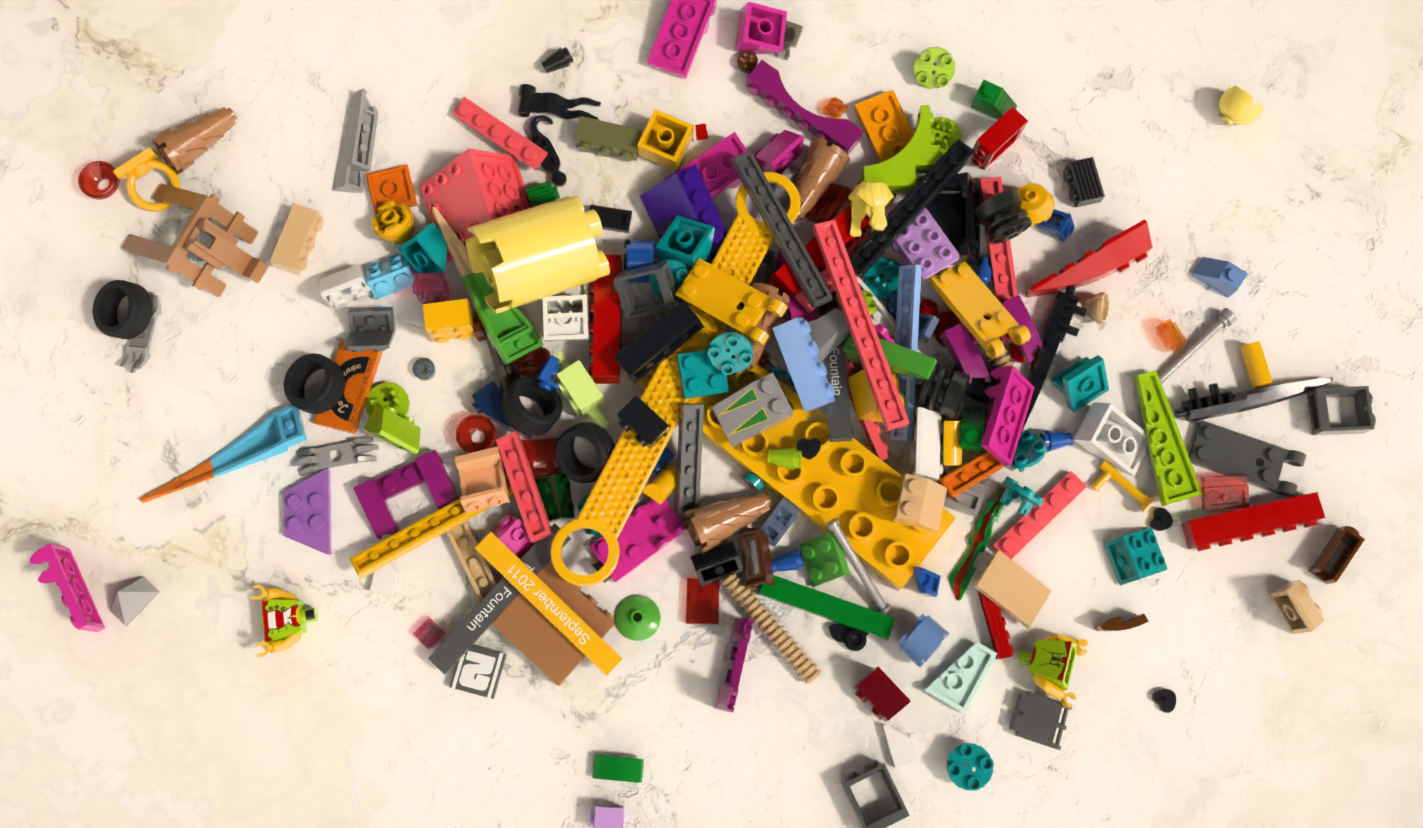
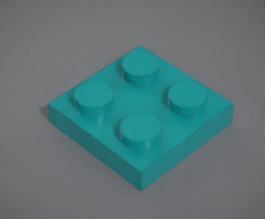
M708 350L677 354L684 400L729 392L727 376L712 365L708 357Z

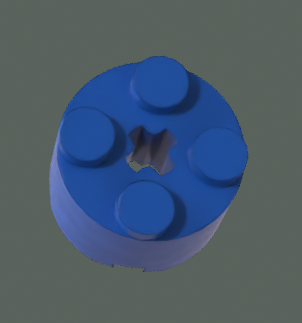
M625 239L624 248H626L627 253L623 254L624 271L656 264L657 262H654L655 254H657L655 248L657 246L656 241L651 239ZM649 275L628 279V282L649 283Z

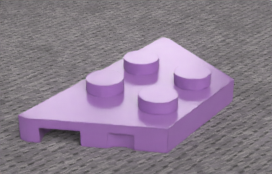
M324 469L284 492V536L327 555H332L330 470Z

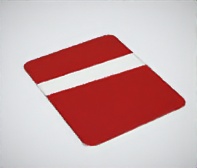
M706 124L694 125L692 141L708 139Z

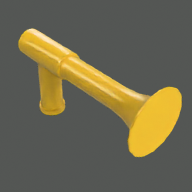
M1106 460L1099 466L1103 474L1090 485L1098 492L1110 478L1113 479L1139 502L1142 508L1141 513L1157 498V496L1149 497L1144 495Z

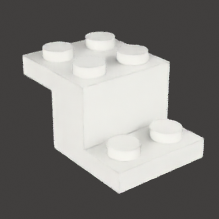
M589 283L543 298L545 342L589 340Z

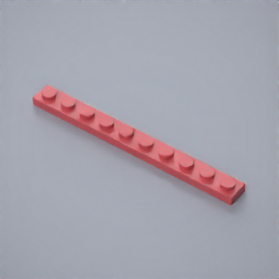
M834 219L814 224L813 231L886 432L905 427L910 422L836 221Z

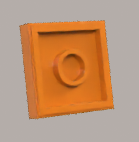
M407 164L366 174L376 215L380 212L378 208L389 201L404 203L408 207L418 206Z

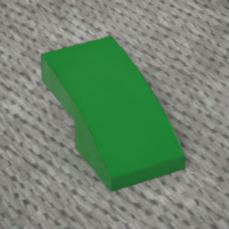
M595 755L592 778L642 783L644 759Z

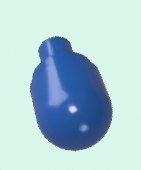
M981 257L980 264L976 266L974 272L985 285H988L991 280L992 270L988 266L989 258Z

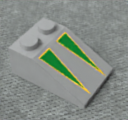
M773 373L750 383L712 407L731 447L791 419L794 413Z

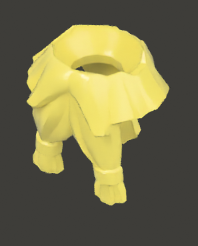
M861 182L854 187L848 196V199L851 201L852 218L850 236H861V220L865 215L870 219L869 224L874 230L883 231L887 226L885 206L894 198L886 183Z

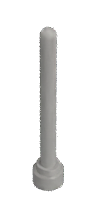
M1223 308L1217 314L1216 322L1158 375L1161 384L1222 327L1231 326L1237 320L1236 315L1230 309Z

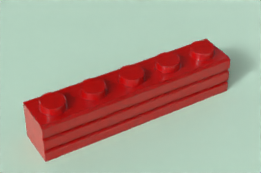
M977 591L993 649L997 653L996 660L1013 656L1014 649L1008 640L1010 635L1004 626L1006 621L1000 612L1002 609L980 591Z

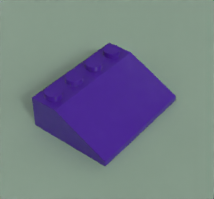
M696 164L675 173L640 195L660 240L678 215L713 226L715 231L709 257L717 254L728 232Z

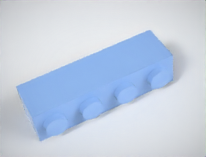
M803 317L794 318L773 327L772 329L804 411H812L834 402L835 390L826 378L827 370L817 355L819 354V349L810 337L811 329L808 322Z

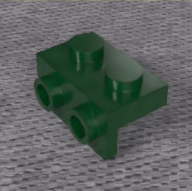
M552 474L535 480L550 523L575 517L574 504L570 492L571 485L567 476Z

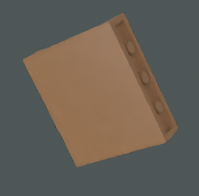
M549 563L537 574L601 638L612 627L616 626L612 622L615 619L614 616L606 609L601 612L596 607L598 602L590 594L585 597L579 591L582 588L581 586L565 581ZM521 593L492 623L496 629L560 687L586 657Z

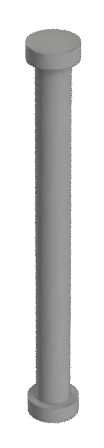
M837 518L830 520L826 523L827 529H831L878 607L877 612L886 614L891 609L890 605L883 600L841 530L839 520Z

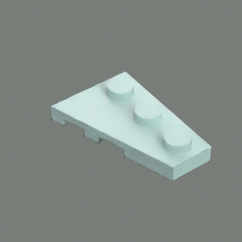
M979 642L974 643L927 686L924 691L965 714L997 653Z

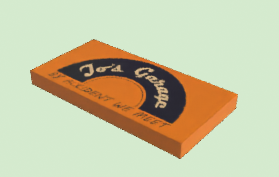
M341 341L334 362L341 367L345 375L344 393L340 401L327 412L316 414L313 423L356 434L383 352L364 350L362 352L345 350L346 342Z

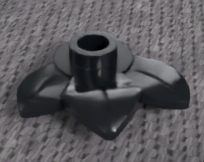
M832 624L829 626L832 638L837 642L844 643L849 650L859 651L865 647L868 633L842 624ZM852 636L859 638L858 644L851 642Z

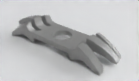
M154 292L149 294L152 299L153 313L147 327V335L144 338L137 336L131 339L130 345L126 346V357L120 364V367L126 368L134 360L130 373H135L138 369H141L151 357L149 349L157 317L161 315L160 298Z
M371 437L354 439L353 441L320 448H309L298 452L297 457L314 454V456L299 459L293 462V466L315 463L316 466H309L299 471L300 476H304L312 472L343 465L377 461L376 456L357 455L379 450V446H356L374 442V438ZM333 450H340L342 453L341 459L337 462L330 460L329 456Z

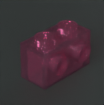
M443 273L416 274V281H413L412 285L413 294H416L418 301L422 305L450 301V285Z

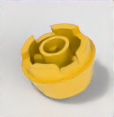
M1036 183L1022 186L1017 191L1022 201L1021 207L1017 210L1025 209L1027 211L1026 217H1030L1032 221L1030 227L1044 220L1045 222L1049 220L1055 205L1053 196L1043 186Z
M386 202L378 208L380 212L376 215V218L371 219V225L374 228L375 234L392 244L405 242L415 231L412 211L404 203Z

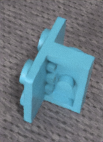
M399 254L391 255L386 261L381 263L373 262L364 269L365 282L370 287L375 300L416 284L406 258Z

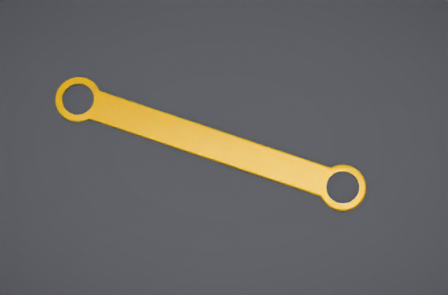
M763 172L769 183L777 184L787 192L790 199V209L787 216L793 224L801 206L797 188L787 177L781 174ZM742 183L735 199L737 216L711 265L750 285L773 241V237L765 223L757 221L749 214L746 208L748 192ZM689 305L690 309L700 319L704 328L657 366L640 398L669 425L670 430L652 449L647 445L643 448L634 439L636 435L631 430L628 432L623 430L577 519L563 525L553 538L550 552L551 561L558 575L568 583L576 586L596 585L607 579L616 568L620 551L617 539L679 422L680 404L688 403L690 400H684L676 356L677 354L708 350L711 340L718 334L724 333L728 327L692 305ZM579 529H592L599 532L608 544L609 553L606 563L599 571L590 575L573 573L565 566L562 559V546L565 539L572 532Z

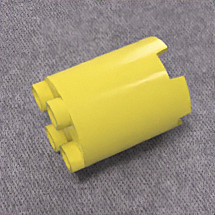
M567 196L468 227V231L475 235L465 240L470 266L473 273L483 272L487 282L493 288L494 292L485 296L484 300L495 314L596 281L598 278L607 276L610 273L608 260L602 250L597 251L594 237L602 235L600 218L593 209L585 212L578 196Z

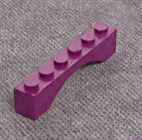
M761 60L747 77L746 87L752 95H758L764 99V102L769 107H775L781 111L785 118L792 119L798 123L802 130L809 131L815 135V138L827 140V145L832 146V144H835L849 156L862 139L863 130L848 119L822 117L801 107L786 91L779 71L765 61Z

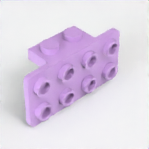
M901 200L885 209L886 217L901 202ZM926 208L891 245L893 251H898L902 256L900 260L904 266L914 264L922 266V279H928L960 258L955 247Z

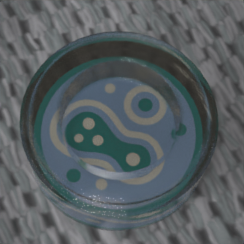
M420 358L413 364V373L418 379L426 381L435 375L436 367L430 359Z

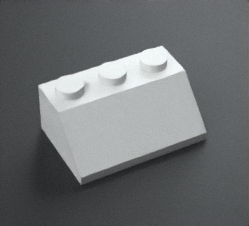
M918 407L914 412L913 441L910 443L909 474L927 478L934 482H937L939 477L943 475V464H940V455H943V442H940V435L943 434L944 420H941L940 413Z

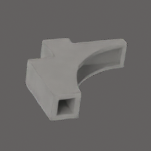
M836 307L826 315L808 322L811 329L810 337L819 349V354L817 355L820 362L850 335L845 316ZM773 332L768 345L764 348L767 355L766 360L773 368L779 367L784 372L787 369V365Z

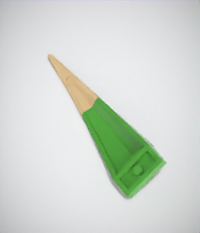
M432 207V213L491 345L495 347L504 365L542 347L544 344L534 326L517 307L497 314L491 311L484 297L493 293V288L487 282L483 272H472L465 245L436 207Z

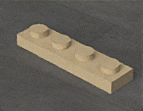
M465 521L446 533L481 602L498 583L486 559L475 549L478 543L468 522Z

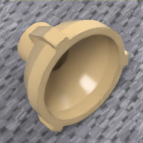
M1107 292L1097 293L1082 302V308L1087 309L1086 315L1097 324H1103L1108 316L1109 297Z

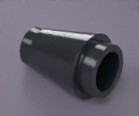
M560 47L541 63L548 74L549 72L569 67L574 60L567 47L562 49Z

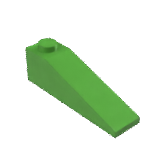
M850 333L843 350L852 363L862 365ZM879 338L891 372L929 380L937 363L935 358Z

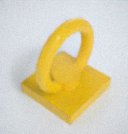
M151 147L119 166L113 172L118 179L127 181L128 195L138 207L147 211L158 212L170 208L172 204L165 202L150 203L143 200L136 191V180L146 176L153 169H158L167 174L173 187L181 188V184L175 170L168 164L158 161L162 157Z

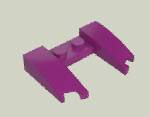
M1017 295L1001 304L1019 325L1026 326L1030 332V340L1017 345L1025 361L1029 364L1034 359L1031 356L1036 347L1040 349L1043 345L1027 308L1020 296ZM983 316L985 319L990 320L989 317ZM961 323L944 331L940 338L959 371L971 375L968 384H971L972 378H983L984 384L991 383L992 379L975 345L978 341L965 325Z
M436 449L415 458L416 461L378 479L373 478L353 487L378 540H382V535H393L400 531L387 500L425 482L438 509L459 499Z
M734 619L730 642L738 643V647L733 646L730 660H734L733 670L728 669L725 681L729 683V687H719L715 709L734 712L754 619Z

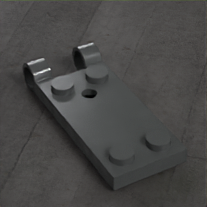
M1203 420L1198 423L1189 454L1193 465L1289 498L1295 497L1298 485L1279 480L1283 463L1303 467L1307 456L1303 452L1288 450ZM1256 459L1262 460V467L1256 465Z

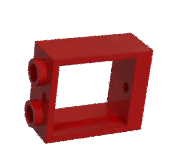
M1011 107L977 139L973 147L975 155L971 158L977 167L985 170L1019 139L1028 120L1014 107Z

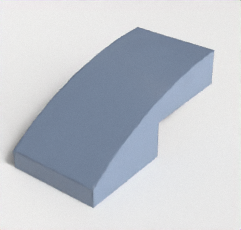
M785 497L779 502L760 528L761 531L768 534V541L773 547L777 545L802 511Z

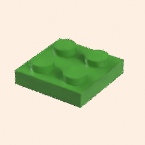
M832 531L799 544L812 587L850 574L842 547Z

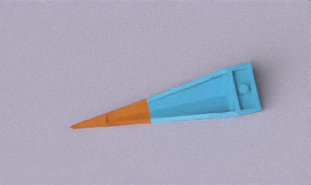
M290 405L275 411L244 436L210 459L141 497L139 500L145 503L287 452L289 447L307 440L299 408Z

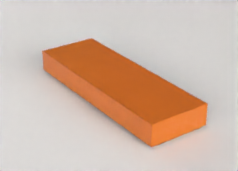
M986 451L939 479V482L947 488L946 493L952 499L1006 466H1003Z

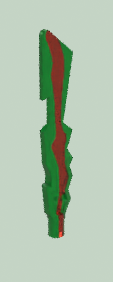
M1003 487L999 488L994 499L987 503L986 510L980 514L979 522L975 523L976 532L968 538L971 548L949 577L955 598L958 601L962 599L976 570L973 564L979 552L985 551L992 534L994 522H998L1004 505L1000 502L1005 491Z

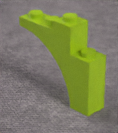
M930 105L920 106L916 132L906 147L884 162L864 166L861 173L862 182L886 183L892 194L909 193L920 181L919 173H927L944 155L943 152H940V145H934L935 135L931 133L934 116L933 113H930Z

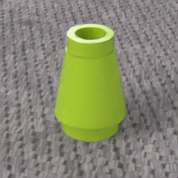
M796 448L769 449L768 463L794 470V468L800 469L801 450Z

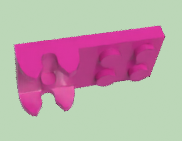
M671 0L647 64L687 79L703 35L709 29L710 17L715 14L716 0Z
M733 132L667 178L696 164L711 198L714 199L728 188L734 189L741 185L742 181L734 169L731 159L748 151L737 134Z
M1001 366L995 368L990 373L992 377L996 380H1001V382L996 386H990L985 389L986 395L995 399L988 418L985 434L982 437L981 446L1003 466H1011L1035 387L1014 366Z
M651 498L649 503L638 507L626 521L617 539L620 550L619 560L611 574L615 583L688 530L667 500L659 504ZM602 536L589 547L604 565L608 558L609 549L607 541Z
M51 543L38 549L31 556L30 563L41 565L48 562L49 568L42 572L37 580L45 584L57 581L56 585L59 586L62 593L61 600L65 607L69 608L72 615L70 616L72 625L78 630L99 632L105 629L71 550Z

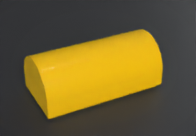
M1256 341L1241 346L1240 351L1252 389L1267 387L1272 383V378L1260 342Z
M946 419L943 422L944 465H962V449L960 448L962 420Z
M666 465L644 488L643 493L657 503L662 504L676 489L677 467Z

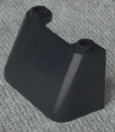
M968 172L956 174L926 207L959 253V260L951 265H958L964 261L969 266L980 264V221L975 213V209L980 205V192L977 183Z

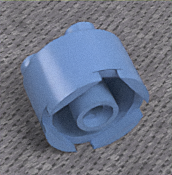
M923 614L914 623L912 628L915 630L912 633L907 631L898 643L900 646L899 650L919 668L924 664L921 660L926 662L942 644L941 642L950 634L929 615L926 617Z

